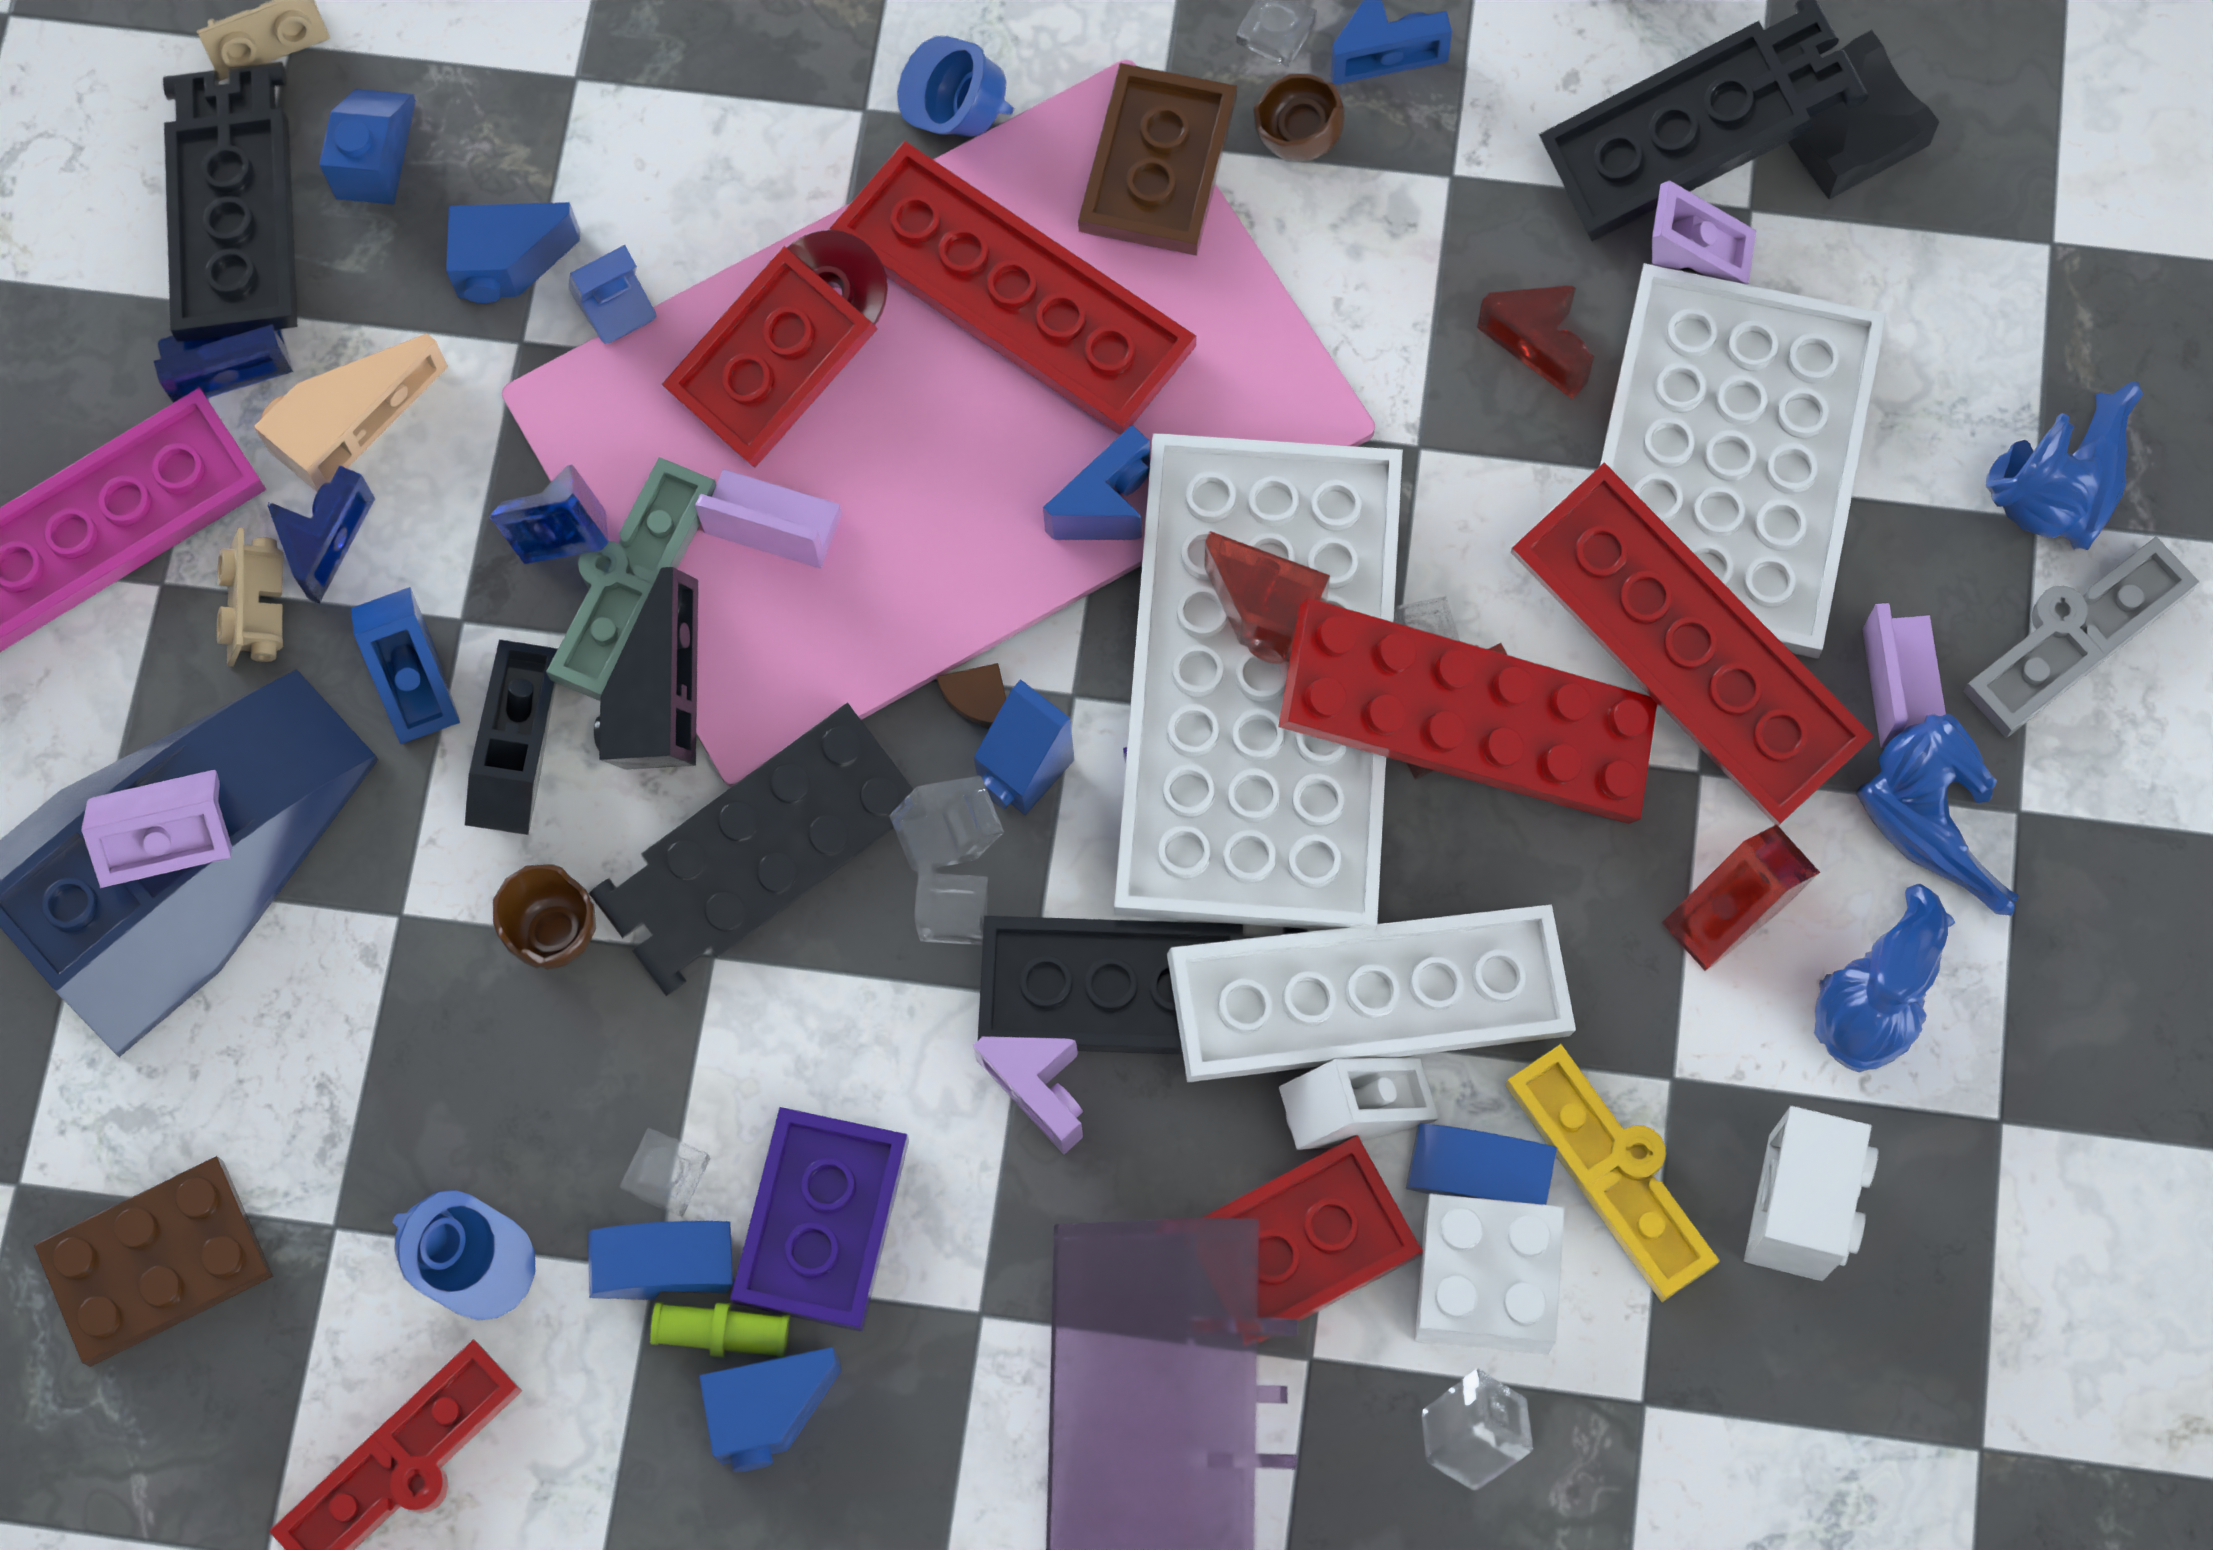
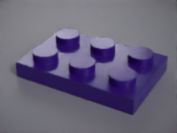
M779 1107L730 1298L733 1304L863 1332L909 1144L908 1134Z

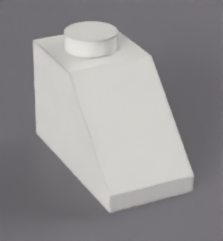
M1420 1057L1334 1059L1279 1086L1286 1110L1287 1123L1292 1131L1297 1149L1334 1148L1357 1135L1362 1142L1415 1128L1420 1123L1430 1124L1439 1119Z

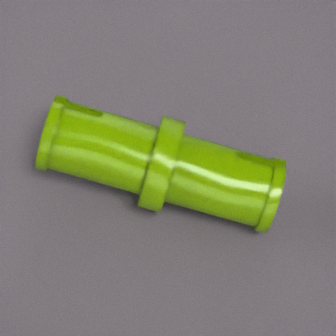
M655 1302L651 1322L650 1344L710 1349V1356L724 1358L726 1351L775 1355L778 1358H784L788 1343L790 1315L774 1316L731 1311L730 1304L718 1302L715 1305V1309L666 1305L663 1302Z

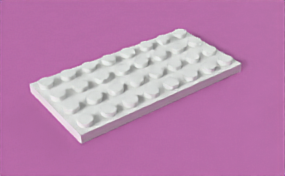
M1153 433L1115 893V915L1317 930L1348 927L1376 930L1386 757L1279 728L1278 725L1298 610L1302 602L1311 598L1393 622L1403 450Z

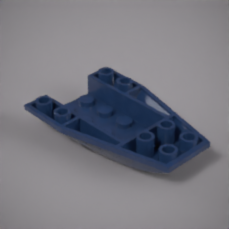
M296 669L61 789L0 840V928L55 992L120 1057L223 969L379 759ZM216 770L220 781L218 803L232 845L231 858L100 888L81 830L88 799Z

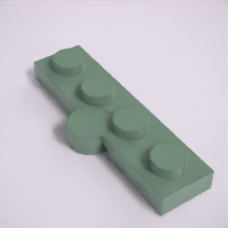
M659 457L619 532L621 538L619 543L608 540L595 541L583 550L578 566L581 577L589 591L546 671L551 681L600 701L601 694L662 567L678 568L701 524L695 505L700 494L712 497L716 487L714 479Z

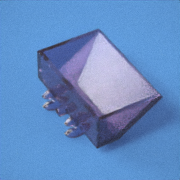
M1179 1218L1054 1224L1046 1550H1257L1258 1469L1297 1470V1456L1294 1454L1258 1453L1259 1404H1288V1386L1259 1385L1260 1337L1298 1336V1320L1260 1318L1261 1226L1258 1219Z

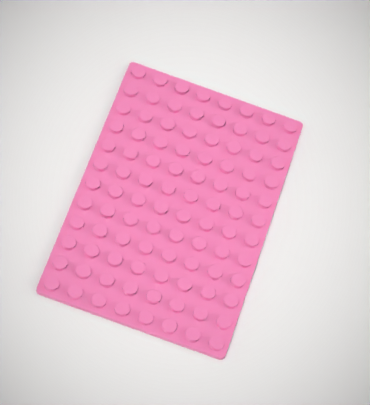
M1119 61L980 136L933 159L1196 335V347L1133 424L1137 430L1150 440V463L1153 433L1354 447L1360 446L1373 437L1375 430L1373 419L1216 184L1197 256L1079 232L1078 219L1120 63L1137 66L1133 61ZM850 204L654 306L656 318L652 322L612 343L605 344L597 336L508 383L502 390L505 404L587 546L601 540L619 543L621 539L619 532L659 457L714 479L716 485L722 470L725 469L840 504L842 515L821 569L705 534L701 524L677 568L698 579L696 735L723 782L729 787L737 784L847 702L862 720L935 680L937 676L944 675L1142 566L1149 475L1144 483L1131 495L1124 496L1122 493L1120 494L1141 516V538L1136 540H1054L1045 532L1043 507L1120 435L888 277L886 304L880 319L875 325L878 330L755 468L661 385L783 246L788 247L807 234L830 230L833 223ZM833 288L842 296L841 288Z

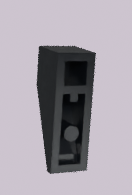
M662 567L600 697V715L594 723V741L599 751V760L626 770L696 766L698 579L674 567Z
M499 639L469 769L465 826L529 835L556 682L550 680L546 671L558 648Z

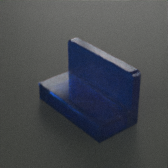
M273 325L239 335L177 342L174 336L171 335L158 341L157 346L161 359L154 360L159 383L173 403L199 387L206 398H210L293 372L282 330H275Z

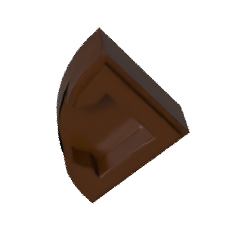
M995 663L937 676L940 692L948 706L968 720L990 729L1006 700L999 664Z

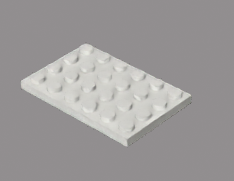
M1644 264L1600 465L1605 462L1793 654L1818 659L1823 650L1886 313Z

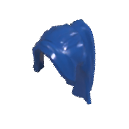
M2129 382L2113 394L2098 393L2095 395L2097 409L2081 445L2073 455L2068 454L2067 450L2074 426L2068 422L2069 415L2064 413L2057 416L2054 426L2047 432L2034 451L2027 440L2013 443L2008 452L2000 455L1993 463L1986 477V488L1990 491L1991 498L1996 506L2003 507L2007 517L2022 530L2046 538H2056L2060 535L2069 540L2073 550L2080 548L2089 550L2093 541L2111 518L2127 482L2125 475L2127 460L2126 427L2129 414L2143 396L2139 382Z
M1927 715L1923 723L1910 725L1887 744L1878 757L1881 771L1871 781L1860 785L1856 795L1875 826L1909 861L1964 887L1995 914L2011 916L2015 912V902L2018 900L2019 895L2005 887L1971 853L1962 834L1950 817L1947 798L1949 784L1951 782H1959L1970 791L1975 803L1988 802L1992 798L1993 788L1997 780L1984 765L1983 758L1972 738L1953 715Z
M1916 884L1906 889L1907 910L1896 926L1882 935L1872 945L1871 952H1867L1864 958L1853 960L1843 970L1834 971L1832 975L1826 974L1824 979L1820 980V993L1815 1007L1816 1022L1814 1034L1820 1044H1825L1828 1053L1838 1063L1853 1071L1860 1073L1866 1070L1877 1069L1895 1061L1896 1058L1909 1051L1911 1045L1918 1039L1922 1031V1024L1927 1017L1923 1009L1925 1004L1924 997L1929 988L1934 984L1940 971V961L1948 937V927L1955 924L1953 917L1946 913L1939 896L1922 884Z

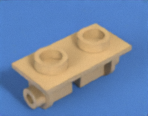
M272 0L259 5L260 7L256 9L246 10L217 22L214 19L208 20L209 26L198 30L197 33L214 69L218 73L219 80L221 81L229 77V68L265 64L330 39L315 0Z
M244 528L237 529L229 549H220L217 568L218 586H228V607L220 606L218 611L217 643L227 644V666L232 667L240 651L251 652L252 660L270 662L276 659L277 651L283 648L282 604L259 603V596L281 597L283 593L284 553L277 548V541L269 537L255 538L252 540V545H244Z

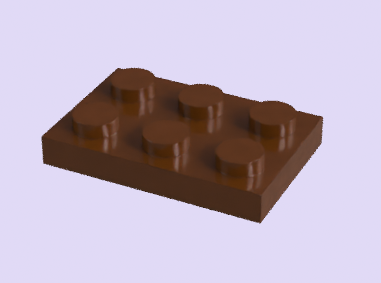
M1120 63L1078 219L1079 232L1197 256L1237 99V85Z
M218 1156L34 1245L81 1362L89 1367L273 1277L226 1165Z

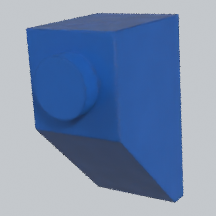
M355 89L330 111L319 166L336 199L395 205L416 102L413 94Z
M570 202L449 206L446 272L458 299H468L476 303H493L501 297H519L580 241V228Z
M411 587L352 607L351 615L354 637L400 745L459 724L460 719L438 654Z
M1021 679L1010 691L974 755L977 777L980 779L977 786L981 792L997 806L1006 809L1011 804L1026 816L1074 761L1070 718Z
M834 1348L699 1375L713 1457L721 1465L732 1463L733 1472H743L772 1465V1454L788 1451L842 1371L840 1359Z

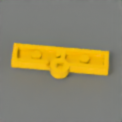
M1562 1044L1507 1079L1506 1088L1545 1142L1550 1146L1557 1147L1556 1157L1661 1302H1664L1718 1264L1719 1259L1661 1181H1657L1654 1177L1661 1169L1666 1157V1148L1661 1136L1653 1129L1643 1125L1623 1129Z

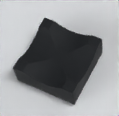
M1873 30L1853 39L1841 49L1846 51L1869 94L1868 99L1855 108H1847L1842 101L1811 117L1814 129L1788 142L1828 200L1930 146L1939 124V120L1930 108L1921 102L1903 83L1890 62L1883 44Z

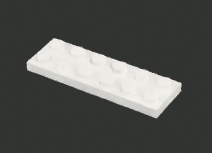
M1552 904L1377 924L1376 930L1348 927L1172 947L1167 954L1187 1082L1319 1067L1334 1059L1394 1058L1568 1037L1576 1031Z

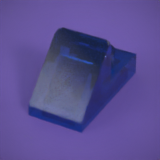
M572 464L566 466L542 493L505 500L489 516L524 564L599 551L609 543L605 509Z
M340 465L331 482L324 483L318 490L312 505V518L270 502L267 505L293 577L307 598L320 604L375 500L362 474Z

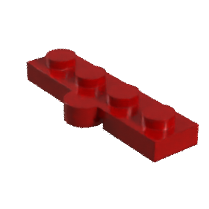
M473 1339L275 1524L269 1532L285 1550H355L400 1506L410 1512L419 1514L431 1512L440 1506L446 1497L449 1487L447 1475L442 1467L522 1392L521 1388L485 1349Z

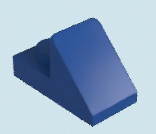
M1363 0L1332 45L1330 72L1332 83L1338 85L1448 62L1452 29L1447 11L1433 14L1415 12L1402 17L1398 21L1388 23L1382 0Z
M626 245L571 272L568 288L600 340L605 344L612 343L652 322L656 318V312L635 275L637 266Z
M1133 425L1125 430L1043 507L1045 532L1054 540H1136L1141 538V516L1120 494L1122 493L1124 496L1131 495L1148 477L1150 473V440Z

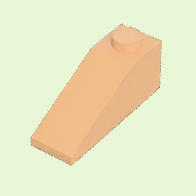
M424 334L297 383L285 396L275 398L266 406L261 415V420L254 428L272 455L322 495L448 366L437 342L428 334Z

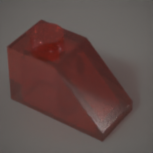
M1209 532L1205 541L1204 568L1239 643L1247 646L1254 656L1263 661L1274 664H1281L1284 661L1290 662L1299 605L1308 598L1326 603L1330 575L1215 532Z
M1776 824L1744 840L1662 924L1701 968L1706 971L1776 916L1821 872Z

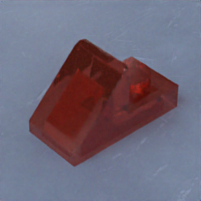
M1557 286L1490 292L1481 302L1477 329L1573 400L1588 383L1594 356L1589 353L1588 347L1581 338L1569 330L1560 331L1557 329L1571 311L1576 288L1573 286Z

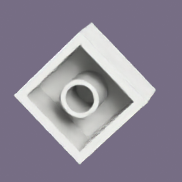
M1794 1106L1789 1107L1768 1138L1744 1262L1823 1281L1838 1265H1845L1849 1252L1855 1254L1858 1252L1864 1232L1865 1214L1855 1211L1861 1188H1869L1872 1183L1878 1158V1149L1868 1146L1872 1125Z
M1430 1194L1424 1210L1423 1253L1420 1263L1415 1341L1548 1355L1557 1341L1565 1207Z

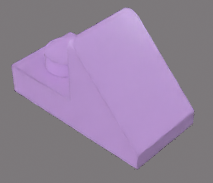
M1670 180L1662 183L1652 236V265L1674 270L1689 267L1704 276L1748 285L1756 230Z
M982 1037L973 1045L977 1062L1063 1154L1068 1152L1083 1138L1082 1125L1077 1119L1083 1113L1079 1104L1059 1083H1056L1051 1089L1046 1086L1050 1080L1077 1057L1075 1040Z

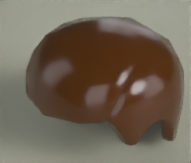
M1288 74L1268 86L1259 102L1253 108L1255 126L1259 138L1270 152L1285 161L1309 162L1328 153L1338 142L1344 128L1345 110L1336 86L1313 74Z
M554 864L526 865L505 878L493 898V925L498 937L511 954L527 965L534 968L543 967L548 970L563 967L585 952L596 931L595 906L590 901L586 889L562 867Z

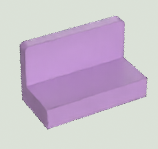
M725 469L721 472L712 497L700 494L695 505L705 534L820 569L842 515L840 504Z
M1889 603L1875 604L1862 629L1881 748L1886 747L1894 737L1910 725L1923 723L1927 715L1936 714L1942 716L1946 714L1930 615L1892 618Z
M216 770L88 799L81 830L100 888L231 858L232 845L218 803L220 781Z

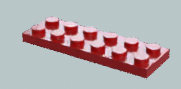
M905 140L830 227V230L843 231L863 240L877 254L889 279L1119 435L1134 424L1196 347L1195 334Z
M1605 462L1511 548L1510 553L1777 827L1874 737Z
M1308 598L1299 605L1278 727L1630 824L1641 819L1657 703L1645 694Z

